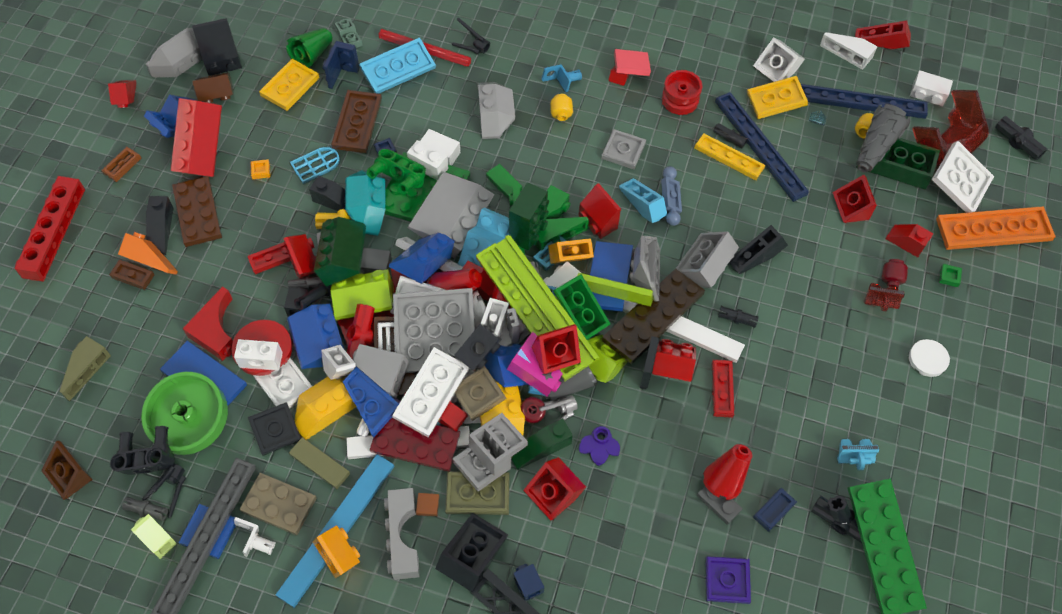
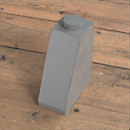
M359 344L358 349L353 354V361L356 367L392 398L396 399L409 364L408 359L403 354Z

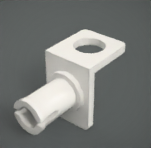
M235 517L234 523L236 526L252 531L243 550L244 556L247 557L253 548L271 555L276 542L259 537L258 525Z

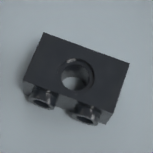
M480 323L454 355L472 371L477 370V368L481 370L488 362L486 359L490 353L494 354L500 348L499 342L502 339L486 325ZM479 342L485 348L482 354H478L475 351V346Z

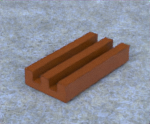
M126 147L101 171L104 175L117 182L142 158L138 153Z

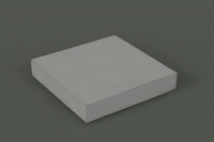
M613 129L601 159L635 169L646 144V139Z

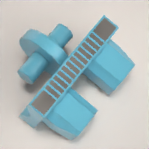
M842 439L839 445L838 463L856 464L857 470H864L865 464L875 463L879 447L878 445H872L870 439H862L858 445H852V441L849 439Z

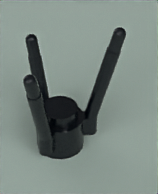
M457 18V21L476 37L473 42L475 48L454 42L452 45L472 51L477 55L480 52L486 53L491 43L476 33L460 18Z
M174 463L169 469L165 470L142 500H147L165 481L172 485L178 482L168 513V518H171L182 484L186 480V477L183 476L185 470Z

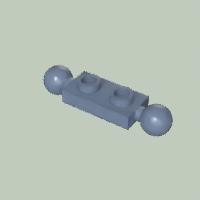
M668 166L663 170L664 178L661 179L662 196L664 197L666 211L669 212L666 216V221L669 225L675 226L679 224L681 220L680 213L682 212L680 182L674 180L677 176L676 169Z

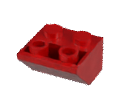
M669 339L659 340L652 374L691 382L696 363V347L689 343L676 344Z

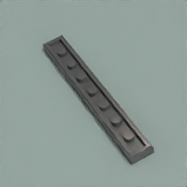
M239 458L235 459L151 614L179 613L255 471L256 466Z

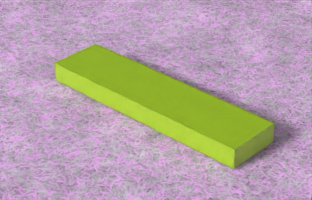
M578 273V275L582 274L593 293L651 307L653 301L652 290Z

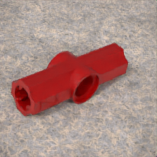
M357 304L353 324L348 328L347 340L349 343L347 354L352 360L359 344L367 346L372 341L373 331L370 328L375 310L372 306Z

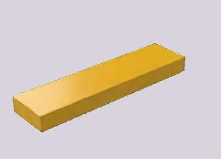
M704 133L694 149L754 180H757L765 168V165Z

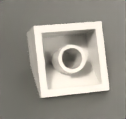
M773 37L753 66L775 82L792 76L805 58L781 40Z

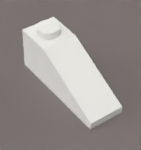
M825 33L820 44L821 47L862 70L873 58L877 49L876 45L863 38Z

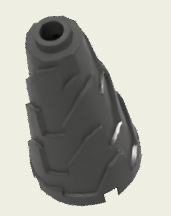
M885 104L883 108L879 105L875 110L856 162L857 168L861 172L871 171L908 128L910 117L906 119V112L901 108Z

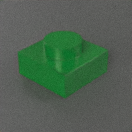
M943 264L940 269L939 283L958 287L961 284L962 268Z

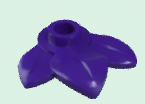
M599 426L592 431L591 435L583 437L579 445V452L583 454L590 453L592 461L597 466H600L606 462L609 455L619 456L620 445L618 441L612 438L608 428ZM598 435H603L605 438L600 440Z

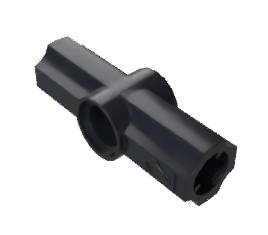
M1004 116L995 126V128L1009 138V143L1013 148L1023 149L1035 160L1041 158L1048 150L1033 138L1034 135L1031 129L1028 127L1021 128L1007 116Z

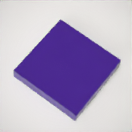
M707 556L706 601L750 604V559Z

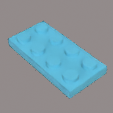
M417 38L362 62L359 67L374 93L379 94L435 69L436 64L422 40Z

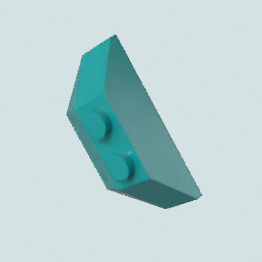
M361 170L345 179V210L353 221L366 225L365 234L378 236L385 213V178L379 174L376 178L371 179L367 176V171Z

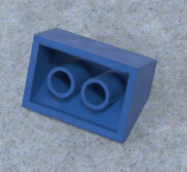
M439 232L421 238L393 260L389 267L422 284L451 258L455 240Z
M331 304L310 305L287 318L301 369L323 367L321 350L337 345L343 347Z

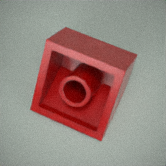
M598 183L580 203L578 214L579 217H587L589 219L588 225L591 232L602 239L618 229L621 208Z
M557 457L545 462L523 491L550 520H553L579 497L586 486Z

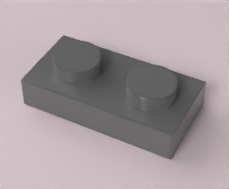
M706 486L697 494V497L727 525L743 509L733 499L727 500V497L713 495Z

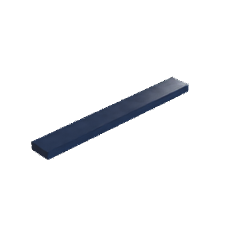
M801 84L808 102L874 112L879 105L883 108L885 104H890L905 111V116L926 119L928 115V102Z
M731 92L717 97L715 103L740 135L748 139L747 144L790 199L794 202L807 196L809 190Z

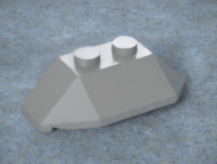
M193 28L184 29L157 48L150 61L146 63L150 76L178 77L202 60Z
M496 82L477 83L482 139L500 138L503 132L515 120L513 90Z
M641 236L634 251V260H631L633 271L630 273L631 283H635L637 287L652 290L653 300L659 301L660 247L657 237Z

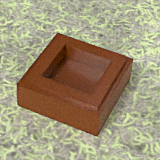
M418 493L416 515L437 517L439 494Z

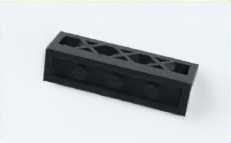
M489 569L483 573L482 580L471 592L493 614H540ZM487 584L493 589V597L484 598L478 592ZM495 592L501 597H495ZM505 600L508 602L510 612H499L496 609V601Z

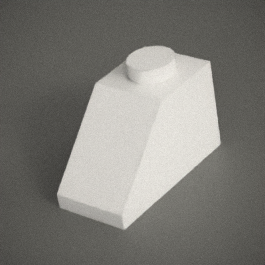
M490 298L481 324L486 325L501 338L509 303Z
M341 345L321 350L323 369L331 380L349 375L356 367L355 362Z

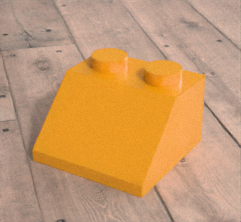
M337 525L319 535L313 541L314 546L335 579L360 563L358 559L360 557L359 552L354 546L351 547L349 545L347 533L343 528L339 529Z

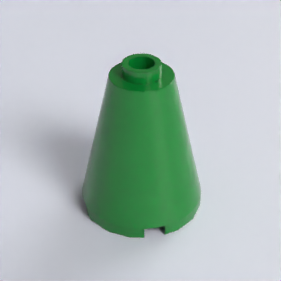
M321 28L289 38L286 50L290 59H294L308 68L311 67L332 43V34L329 30Z

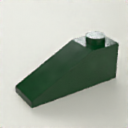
M562 418L527 438L528 445L514 454L511 459L516 469L519 470L571 445L573 435Z

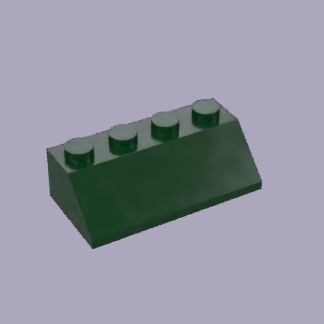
M342 217L328 219L322 223L314 271L326 287L360 274L366 225L364 223Z

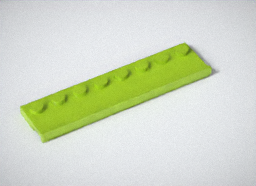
M505 236V239L497 244L494 243L476 254V259L511 308L516 310L517 316L530 334L534 332L536 335H540L575 324L511 236ZM578 327L581 363L560 369L563 374L561 378L564 382L600 359Z

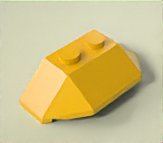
M347 376L332 380L326 377L299 395L294 421L298 432L305 440L357 407L343 384Z
M495 380L507 399L480 416L481 426L500 413H503L523 435L525 416L520 408L522 402L518 386L503 387Z

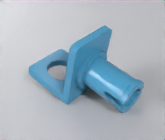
M562 64L544 68L541 80L544 82L558 79L564 91L568 92L571 82L582 79V73L579 69L566 72ZM550 71H555L551 76H547Z

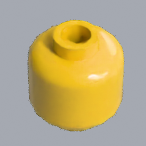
M557 94L551 100L550 109L552 117L559 121H565L572 116L573 102L566 94Z
M863 114L857 121L855 132L859 137L866 138V133L871 125L874 114Z

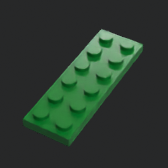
M891 478L847 487L881 614H903L926 609V603Z

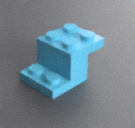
M482 208L477 225L467 232L458 264L464 266L469 260L482 267L476 259V254L494 243L497 244L505 239V236L509 235V218L487 208Z

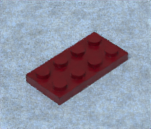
M391 418L377 435L373 437L370 452L450 472L461 432L436 425L428 438L398 420Z

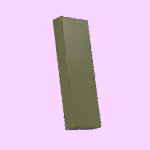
M303 437L289 452L291 457L336 490L350 475L347 469Z

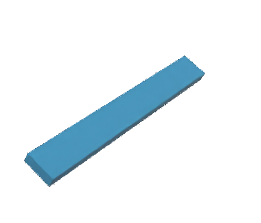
M377 454L319 535L336 525L339 529L343 528L348 533L395 467L394 464ZM313 543L276 593L279 599L293 608L296 607L326 564Z

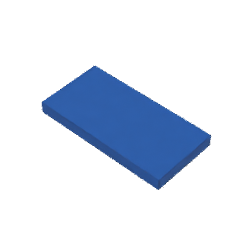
M596 241L590 275L628 284L633 245ZM593 293L602 309L623 312L625 300Z
M188 340L160 368V371L166 376L179 372H196L208 377L224 393L227 406L247 386L244 380Z

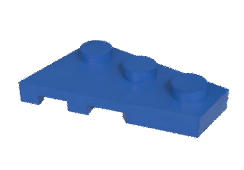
M356 367L346 377L343 384L357 406L371 435L375 437L392 418L399 403Z

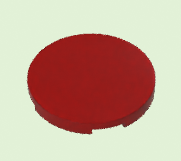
M257 320L239 330L233 339L231 349L234 358L238 339L278 342L283 352L281 367L287 363L291 356L292 340L286 328L278 322ZM241 368L244 372L256 376L268 375L275 371Z

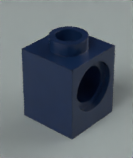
M524 564L516 568V572L513 573V579L525 601L544 593V585L534 564L529 566Z

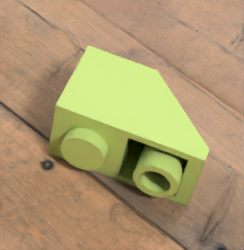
M149 514L140 518L131 529L159 559L177 544Z

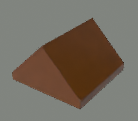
M60 440L56 441L41 471L62 499L65 500L93 479L71 451Z

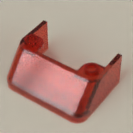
M978 90L951 91L955 107L951 110L948 117L951 126L942 135L939 128L914 126L912 128L917 143L940 150L937 160L938 166L942 163L952 143L959 141L972 154L987 139L989 129Z

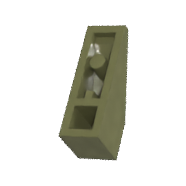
M88 336L77 344L72 352L59 391L68 401H71L111 357L105 347Z

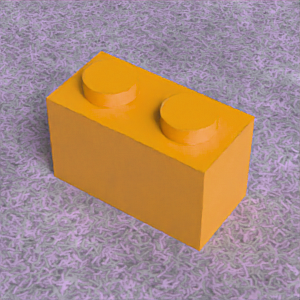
M591 239L556 242L548 245L551 264L581 261L594 257Z

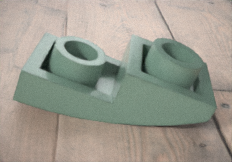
M350 18L342 19L335 23L342 42L355 45L356 48L363 46L362 40Z

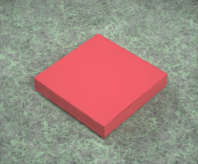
M615 49L616 73L650 76L651 68L648 52Z

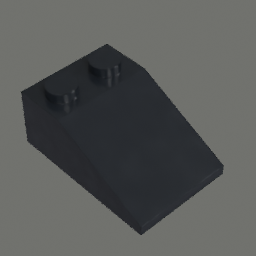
M227 18L192 26L208 76L242 68Z
M472 513L441 553L435 569L472 592L505 542L508 534Z

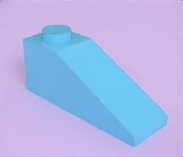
M634 178L619 185V189L641 216L651 223L667 216L664 197Z

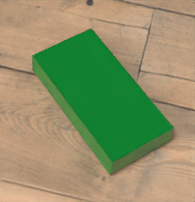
M501 164L486 172V177L508 199L509 195H512V187H520V191L522 190V185Z

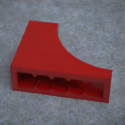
M223 286L183 328L189 339L221 361L232 354L233 342L232 338L223 329L224 313L229 303L233 300L229 291Z

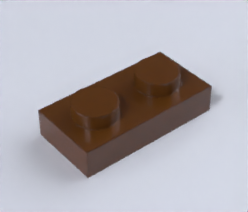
M120 259L109 274L112 279L143 290L147 288L154 277L153 271Z

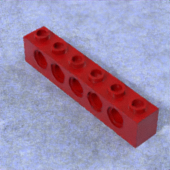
M58 176L55 183H53L52 190L45 200V205L41 213L38 214L37 222L34 228L31 229L30 237L23 246L22 254L16 261L14 269L21 278L44 282L84 194L85 188L79 179Z

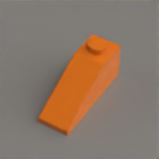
M134 232L133 235L125 233L118 255L166 273L177 275L178 271L152 241L144 239L145 235Z

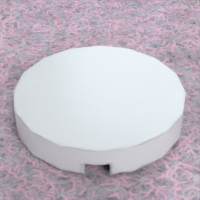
M920 340L913 345L909 352L911 366L914 369L916 368L923 376H939L949 366L950 357L948 351L942 344L934 340Z

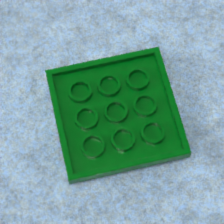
M403 152L402 156L407 157V153ZM448 165L446 173L469 180L470 171ZM425 174L424 185L421 188L412 187L406 194H402L398 190V185L401 182L391 177L385 190L384 214L411 222L437 180Z

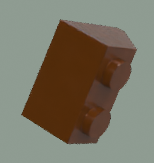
M229 72L192 81L198 101L212 103L213 99L220 98V101L231 99L230 95L234 94Z

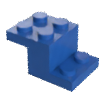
M169 94L160 112L147 110L144 117L150 121L149 124L161 131L160 134L166 138L175 137L179 98L195 99Z

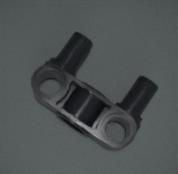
M155 427L154 445L151 448L133 450V433L120 432L119 450L111 458V469L127 475L145 474L169 469L175 461V456L171 452L170 445H168L169 427Z

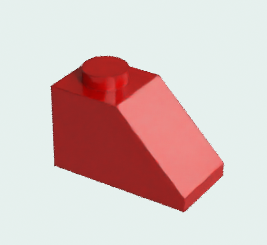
M121 80L108 83L111 105H117V108H124L134 102L136 80Z
M899 224L893 226L885 239L918 258L934 233L918 224Z

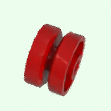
M677 70L670 73L666 77L662 94V104L664 107L677 115L692 113L699 104L703 88L701 79L693 72L687 70Z

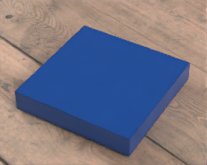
M201 504L198 505L179 541L180 545L188 547L209 507ZM229 517L209 556L216 559L220 558L236 526L234 523L235 517Z

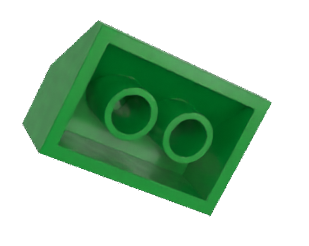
M582 274L553 290L562 307L575 325H577L586 340L610 325L609 320Z

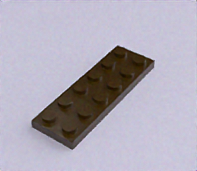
M674 269L659 283V301L653 300L651 307L637 304L602 337V342L630 364H633L649 348L651 337L659 338L704 295L705 290L679 270Z

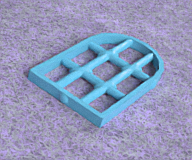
M322 147L291 161L290 164L304 184L317 178V176L335 169L339 164L340 158L335 149ZM321 151H329L323 155L320 153ZM318 153L319 156L310 161L307 160L308 157ZM332 153L337 155V157L327 162L324 159L325 156ZM322 159L323 163L312 168L310 164ZM305 160L304 164L295 167L293 165L299 161ZM336 161L333 166L329 167V163ZM308 165L310 169L299 174L297 170ZM323 166L327 167V169L316 174L315 171ZM310 172L313 173V176L306 178L304 180L302 179V176Z

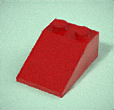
M306 234L285 237L284 246L298 279L315 273L316 256H314L312 251L315 247L311 237L307 239Z

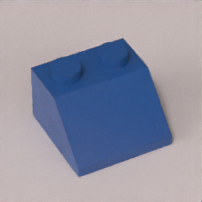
M513 344L512 346L501 345L494 354L490 353L486 358L488 362L485 367L493 379L503 387L529 385L507 370L511 361L522 347L520 344Z

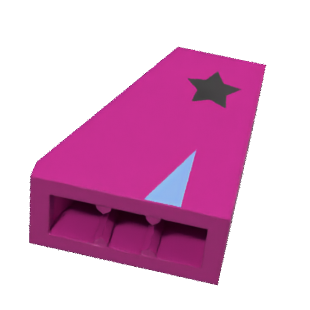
M532 332L511 361L507 370L548 397L551 391L555 393L562 382L559 379L563 374L560 369L547 374L542 373L532 349L537 335Z

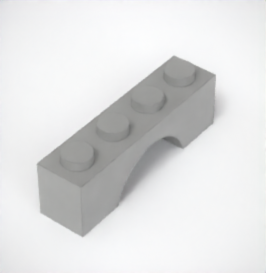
M413 488L388 490V498H384L385 511L389 510V518H385L386 531H390V539H386L387 552H391V560H387L388 574L392 573L394 580L420 577L417 550L407 547L400 539L402 526L409 518L416 515Z

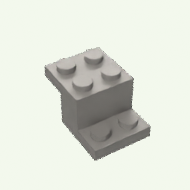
M500 413L469 434V448L455 456L453 463L478 492L511 469V457L528 445V441L506 416Z

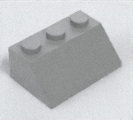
M728 231L701 233L676 269L700 287L712 288L739 247Z

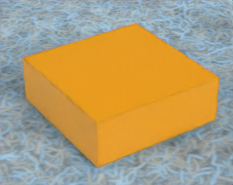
M269 159L251 161L252 180L270 178Z

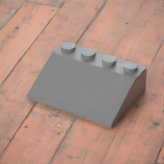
M443 172L407 228L422 238L438 232L447 235L455 240L451 257L455 258L464 246L467 232L476 226L481 209L487 208L495 194L477 183Z

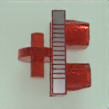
M871 283L864 302L868 305L881 306V311L886 312L888 308L899 309L905 294L904 291H899L898 287L895 286L885 289L880 288L879 284Z

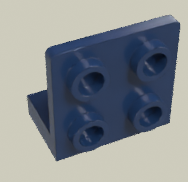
M335 41L334 46L330 48L329 56L323 63V70H325L326 75L325 80L330 89H333L341 70L358 73L360 67L355 45Z

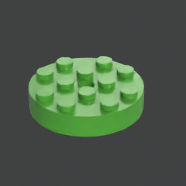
M196 372L175 373L161 380L149 392L142 408V425L146 435L153 443L155 427H169L168 445H170L171 452L177 455L193 454L210 446L223 431L228 415L227 401L222 390L208 377ZM185 410H187L186 414H185L184 417H183V416H182L183 412H184Z

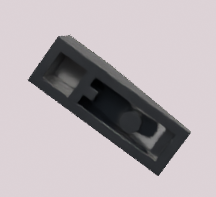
M317 176L309 188L312 201L335 211L345 209V189L334 181Z
M149 196L146 210V240L152 241L160 252L166 255L174 208L168 196Z
M770 225L737 252L729 263L740 275L775 257L788 244L780 233Z

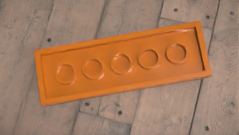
M1044 206L938 215L936 218L946 250L1053 241L1056 237Z

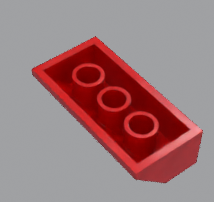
M179 98L171 171L214 177L222 105Z

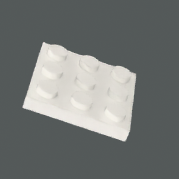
M959 141L952 143L932 180L966 213L976 211L994 176Z

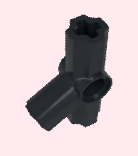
M820 495L811 512L829 522L831 528L842 535H849L862 543L854 511L849 509L845 497L837 495L828 500Z

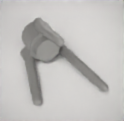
M568 395L553 401L544 402L545 406L539 410L545 411L558 407L561 413H565L560 418H563L565 421L574 415L573 411L577 410L578 406L573 395Z

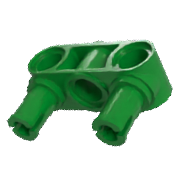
M382 149L378 152V157L375 159L374 164L367 169L366 174L371 179L376 178L380 173L390 176L401 182L398 185V190L400 193L406 194L412 187L421 188L424 185L426 168L392 150Z

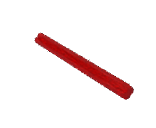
M381 29L378 34L380 39L398 45H404L415 40L385 29ZM423 42L427 51L432 56L469 67L471 64V57Z

